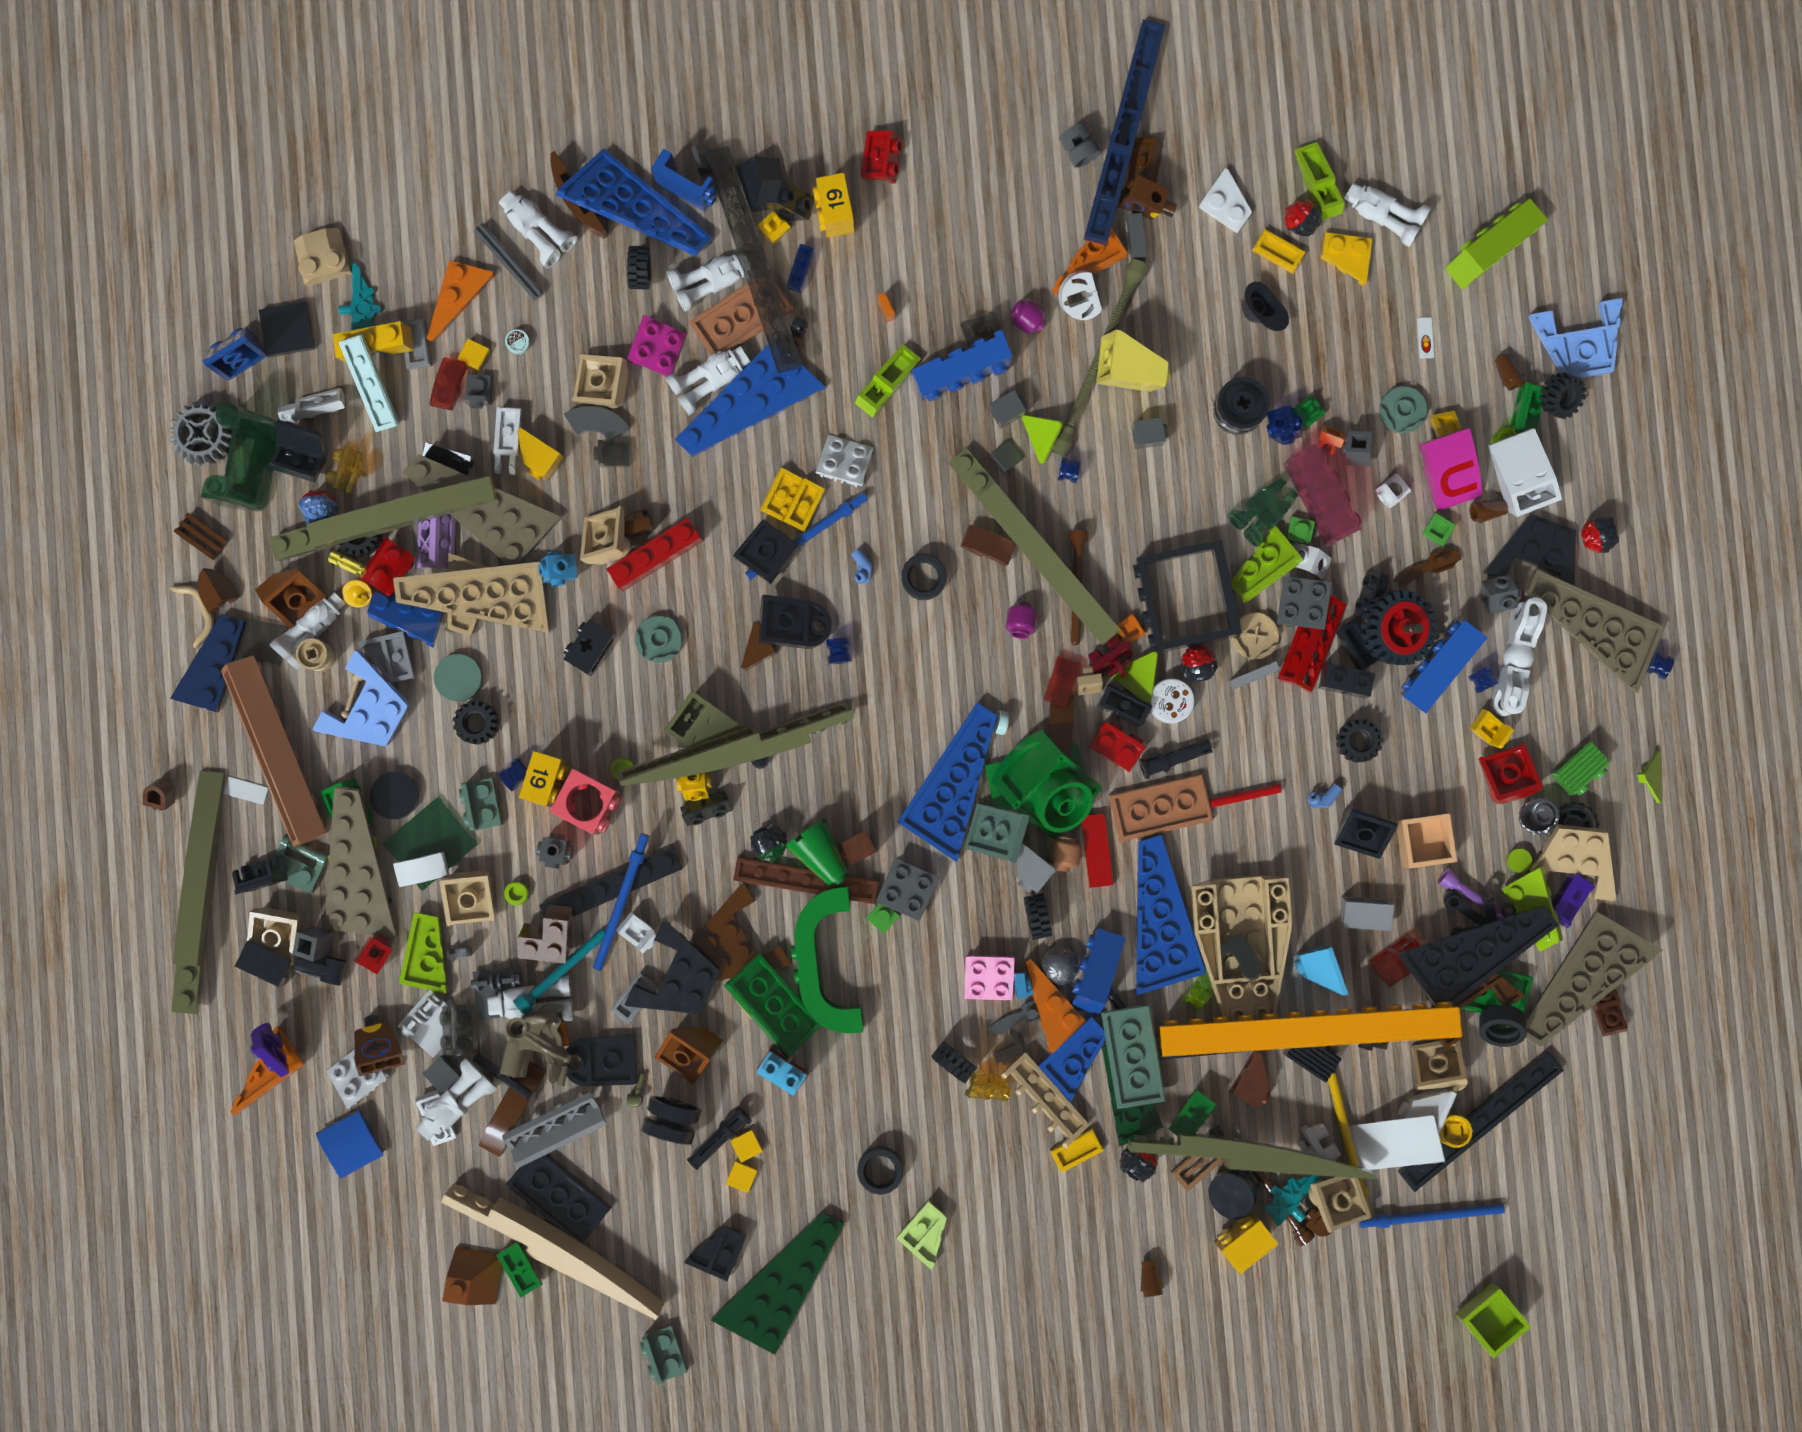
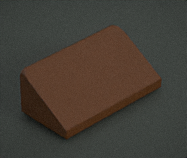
M1157 137L1135 138L1127 183L1136 174L1157 183L1163 143Z

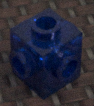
M1287 405L1268 411L1269 424L1266 428L1270 438L1279 444L1281 443V445H1288L1294 443L1295 439L1302 437L1301 429H1303V422L1300 415H1297L1296 409Z

